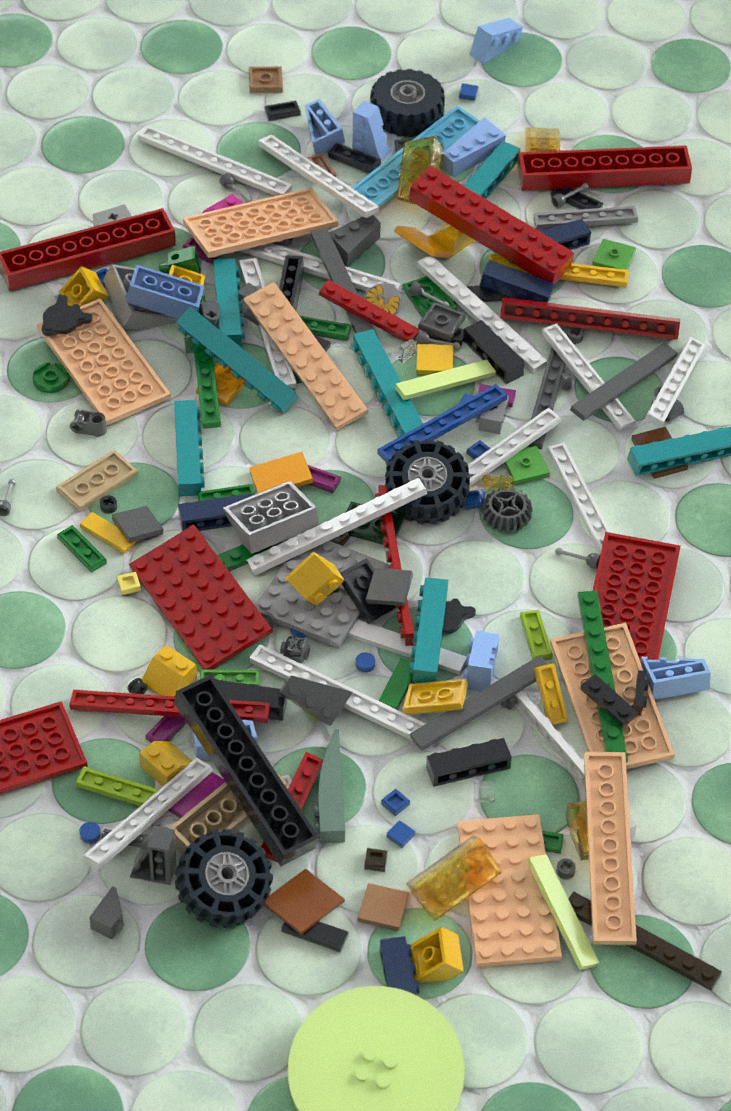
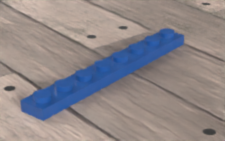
M495 384L378 448L377 454L388 464L392 460V455L397 451L400 452L402 446L410 445L413 441L417 440L419 442L425 441V439L433 441L506 401L507 394Z

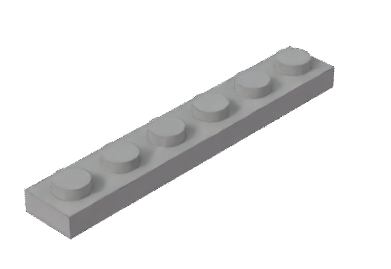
M635 206L533 213L536 230L549 229L582 219L587 226L638 223Z

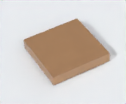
M282 66L249 67L250 93H283Z
M368 883L358 915V922L399 931L409 892Z

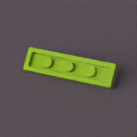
M83 767L76 781V787L137 806H141L159 790L88 767Z

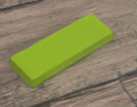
M540 611L520 612V619L532 660L539 655L544 660L552 659L553 654Z

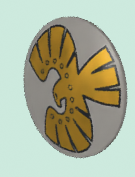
M387 283L372 286L363 296V299L395 316L401 308L402 298L400 292L396 287Z

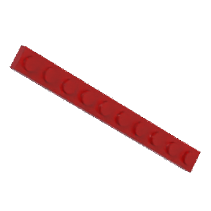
M378 485V493H375V498L387 493L386 485ZM390 511L378 517L382 519V522H380L381 533H385L383 546L388 550L386 551V562L391 565L388 566V569L402 570ZM406 599L405 606H394L399 610L397 612V622L401 623L402 626L399 627L400 638H404L405 646H413L414 632L408 600Z
M73 689L69 703L70 710L184 718L174 704L175 696ZM229 700L241 720L268 723L271 710L270 703Z

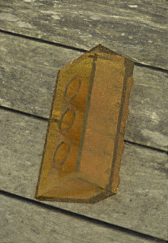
M435 136L404 142L397 193L398 200L415 204L408 200L410 186L429 166L441 172L444 147Z
M472 836L408 881L406 885L432 919L437 920L501 874L502 871L482 839Z

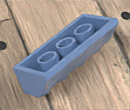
M136 264L125 302L179 319L190 306L198 312L205 286Z

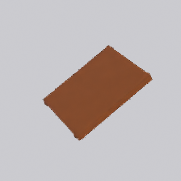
M304 869L269 895L264 906L302 935L344 903L345 899L307 869Z

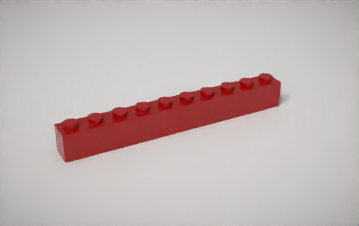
M505 297L502 299L500 318L558 324L561 326L677 340L680 328L679 318Z

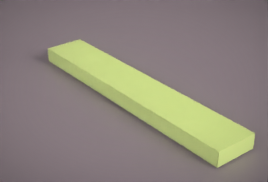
M483 360L396 383L395 389L403 400L493 377L496 371L488 360Z
M547 855L530 857L526 862L579 970L596 967L599 964L596 954Z

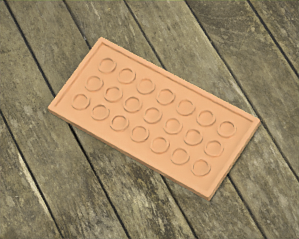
M308 188L183 218V224L207 257L210 258L243 249L247 250L256 246H264L272 242H281L289 238H297L310 234L311 231L323 228L330 230L338 227V220L313 189Z
M101 298L80 306L82 312L92 315V322L79 325L68 334L57 332V335L45 336L41 329L43 322L37 324V330L94 410L105 415L106 426L171 398V393Z
M626 623L604 627L615 691L634 708L638 670L644 671ZM584 632L550 639V645L588 752H605L597 705L580 690L581 685L591 678ZM648 686V691H644V696H647L646 708H642L641 716L637 715L635 719L622 728L628 756L626 769L674 759L675 756L650 686Z
M540 815L457 821L477 968L561 961L562 953L557 923L526 862L530 857L546 855Z

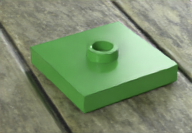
M603 238L592 261V266L628 270L636 252V247Z
M537 446L523 449L504 462L514 485L550 477V471Z

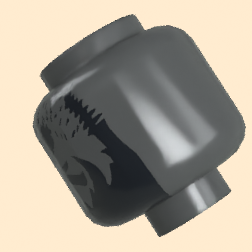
M289 636L286 642L282 641L280 653H283V656L298 663H303L304 660L308 659L310 645L307 644L306 639Z

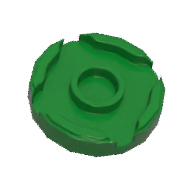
M44 363L39 365L33 372V384L42 392L55 393L61 391L69 382L67 370L59 363Z

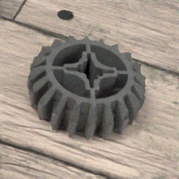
M499 487L498 491L492 490L491 494H487L483 501L481 510L483 520L486 521L487 525H492V529L498 528L499 532L506 530L508 533L509 530H512L515 533L517 529L522 530L523 526H527L532 518L533 508L531 500L528 499L527 494L522 495V490L516 492L515 487L512 490H509L508 487L502 490Z

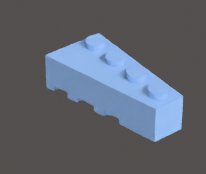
M484 117L443 152L442 169L453 178L485 161L487 156L493 153L496 146L506 141V135Z

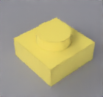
M136 572L117 576L122 595L141 591Z

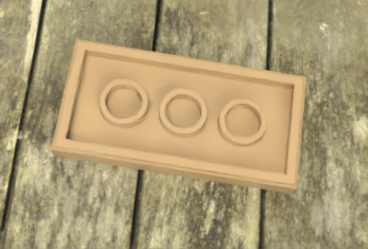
M113 450L56 486V491L75 509L81 512L138 476V470L116 450Z

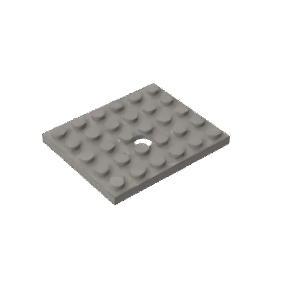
M327 541L287 560L257 601L255 607L260 613L270 612L273 614L276 624L289 629L292 628L304 633L306 636L340 648L350 630L362 615L342 584L337 588L338 594L333 593L327 596L323 602L315 606L307 601L285 577L312 552L333 563L339 573L366 558L374 570L375 568L388 569V566L391 565Z

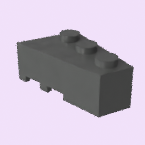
M373 215L367 218H358L329 232L346 267H350L351 263L358 259L365 249L368 250L380 238L381 222Z
M291 675L278 693L327 726H331L353 692Z
M153 826L135 858L130 878L170 885L176 868L175 829H170L166 826Z

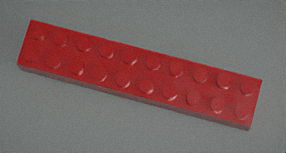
M687 145L519 152L518 173L522 191L565 189V187L574 189L580 188L583 183H587L588 188L690 184L692 173Z
M429 166L410 186L408 200L535 277L556 283L572 265L573 251L432 166Z
M161 208L1 251L0 272L9 291L74 274L81 266L89 270L176 246L175 229L165 210Z

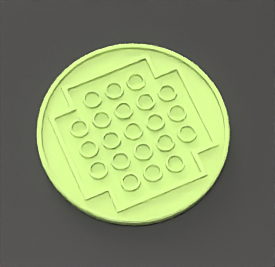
M367 986L350 989L320 1004L310 1013L298 1029L288 1058L289 1089L297 1111H455L462 1095L465 1078V1064L461 1045L446 1018L434 1006L417 995L385 986Z

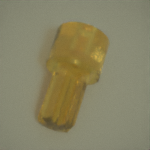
M484 475L482 485L498 489L500 487L502 490L508 487L509 490H512L514 487V477L508 475H500L499 477Z

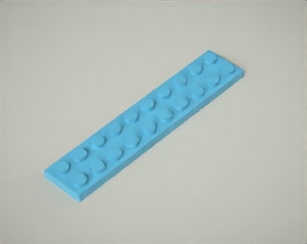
M459 106L454 107L351 188L378 205L379 208L420 177L429 166H434L443 158V152L480 120Z

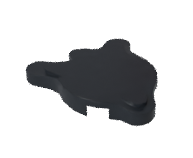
M59 295L57 302L48 307L43 313L42 333L45 336L57 335V332L68 334L79 325L91 323L92 315L82 312L78 304L69 306L67 296Z
M457 598L446 601L442 635H444V632H456L461 627L463 621L475 616V608L461 605Z

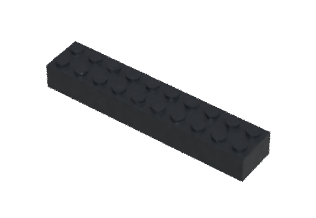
M212 674L177 690L174 704L280 867L316 849L319 836Z

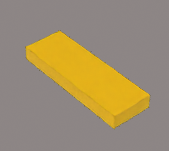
M93 512L80 523V528L123 554L137 543V541L129 543L117 526Z
M554 663L533 668L545 716L550 719L552 725L569 721Z

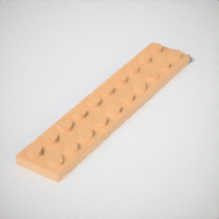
M275 282L243 298L248 309L337 431L368 414L367 407Z
M584 752L593 944L636 945L625 752Z

